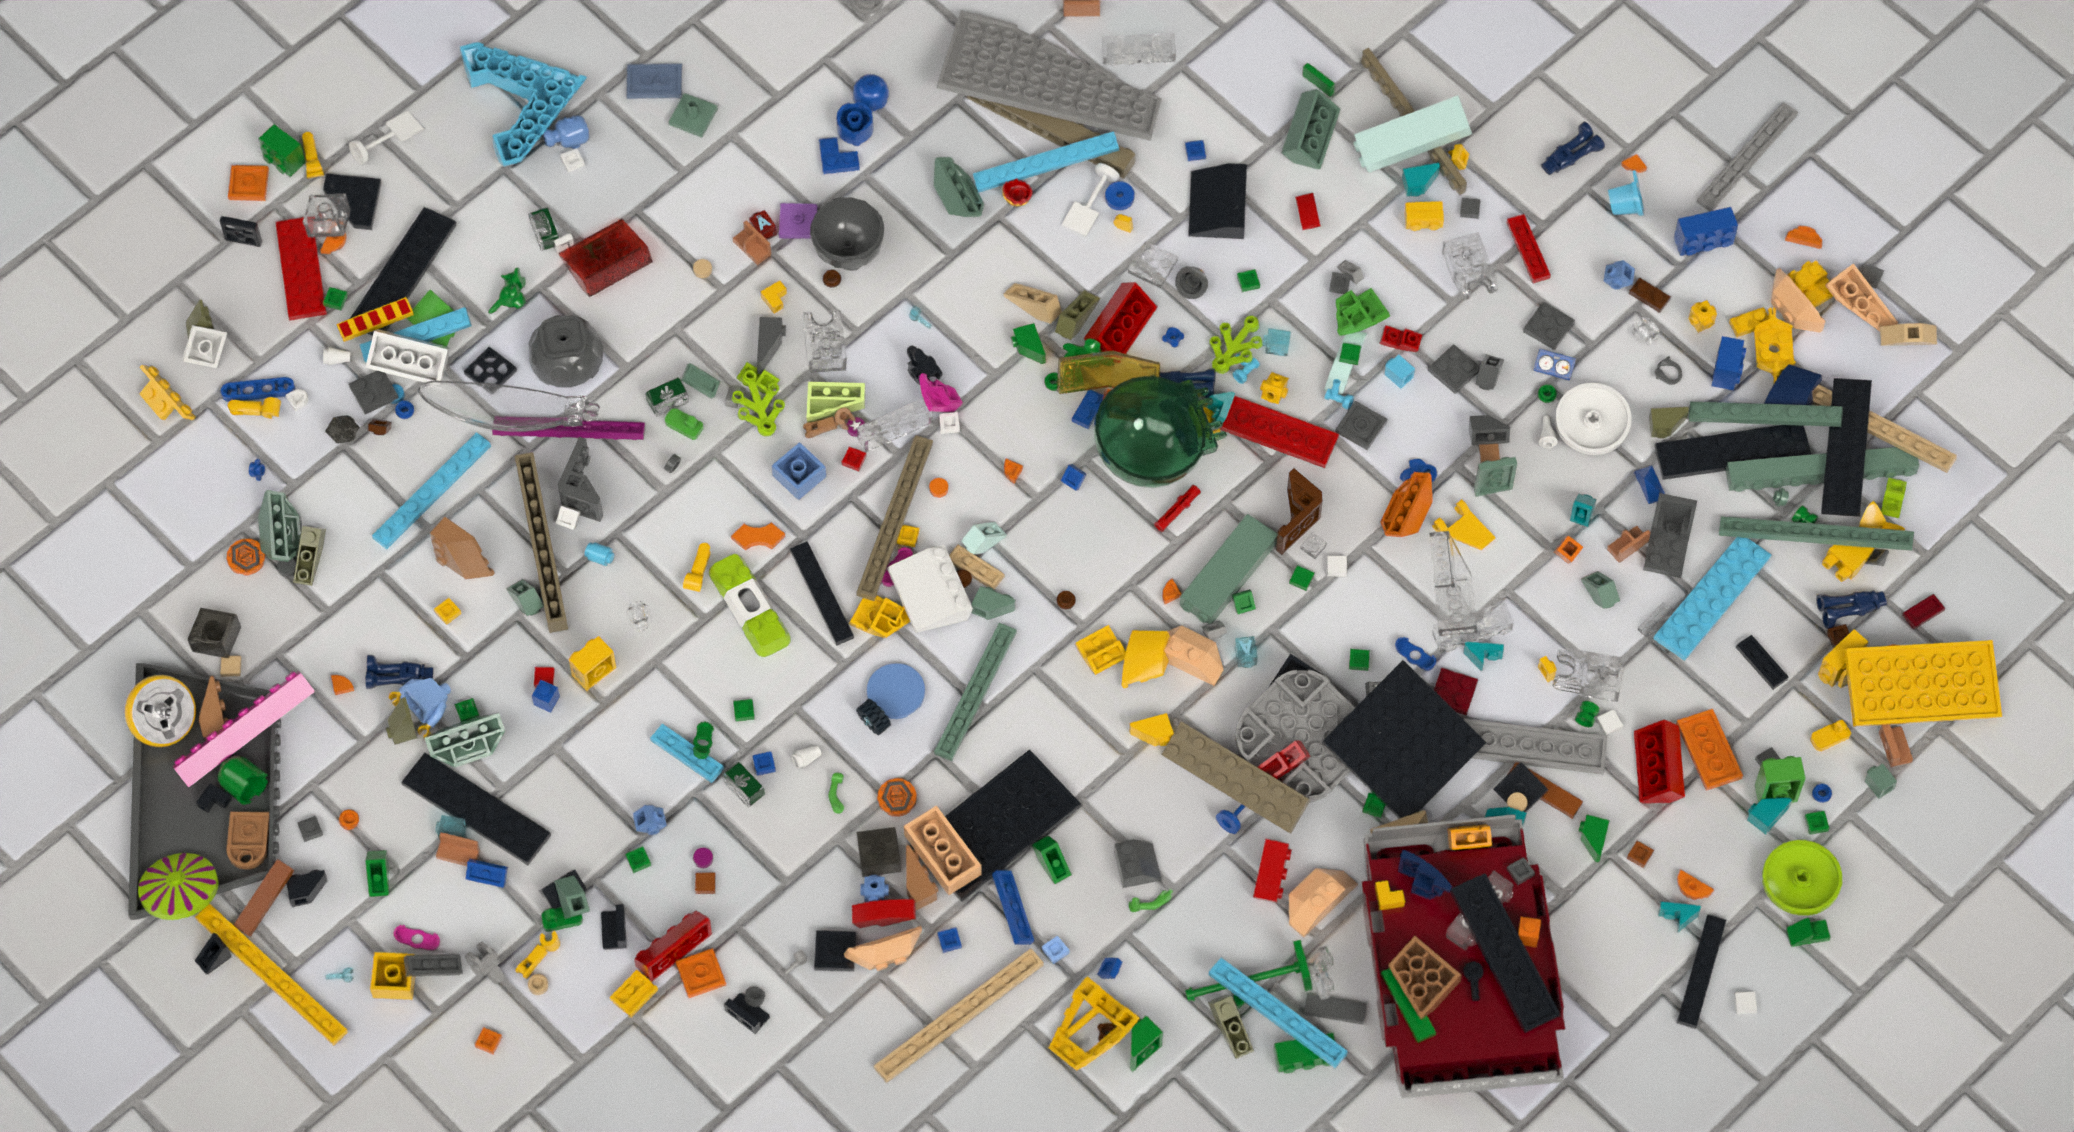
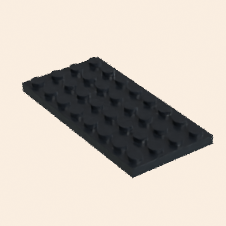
M1030 749L945 816L981 865V875L954 892L961 902L990 880L995 871L1004 869L1029 849L1032 844L1039 841L1081 807V803Z

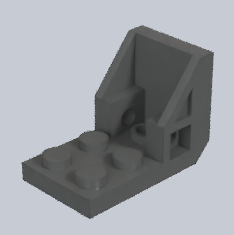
M579 437L558 482L560 500L562 505L581 511L580 516L601 522L603 511L600 497L587 476L583 475L584 467L589 465L591 459L589 447L587 446V440Z
M1659 493L1644 571L1681 578L1697 500Z

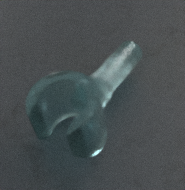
M913 306L909 318L912 321L921 322L930 329L932 325L920 316L921 310Z
M348 967L343 970V973L327 974L326 980L343 979L349 983L353 980V976L348 977L345 974L353 973V969Z

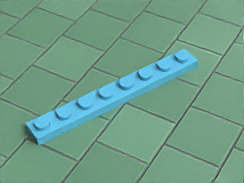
M1113 131L974 173L973 177L978 193L1003 186L1006 181L1009 183V181H1014L1015 178L1018 181L1119 151V146Z
M476 432L372 535V538L387 550L491 447V443Z
M1220 958L1210 969L1209 976L1333 1068H1336L1347 1056L1348 1051L1223 958Z

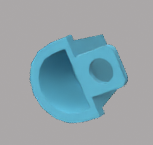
M1633 170L1634 182L1632 184L1608 190L1613 215L1638 214L1639 216H1644L1643 201L1636 170Z

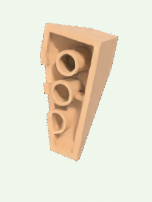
M1854 263L1842 270L1825 285L1838 302L1878 331H1880L1882 326L1898 324L1897 320Z

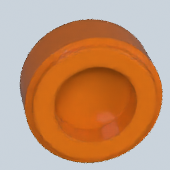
M943 478L933 479L929 485L930 493L937 498L944 497L948 493L947 481Z
M354 810L343 811L339 816L340 826L346 830L354 829L359 823L358 814Z

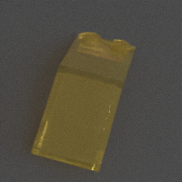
M1115 351L1062 357L1058 359L1057 392L1065 394L1110 387L1139 394L1142 396V399L1158 397L1160 363Z

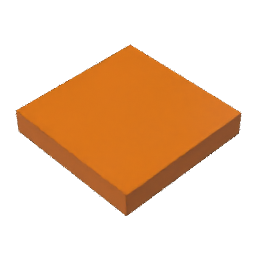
M231 165L228 199L266 201L269 167Z
M713 948L675 961L688 998L726 986V981Z

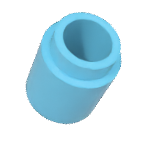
M590 542L584 554L588 560L603 566H607L608 563L611 564L615 555L612 548L596 542Z

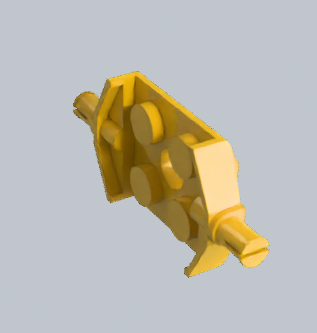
M1771 307L1768 308L1769 319L1755 326L1754 338L1757 368L1771 373L1775 383L1788 364L1795 366L1796 362L1794 361L1793 325L1777 319L1776 308L1773 307L1772 309ZM1776 346L1779 351L1771 352L1769 347Z

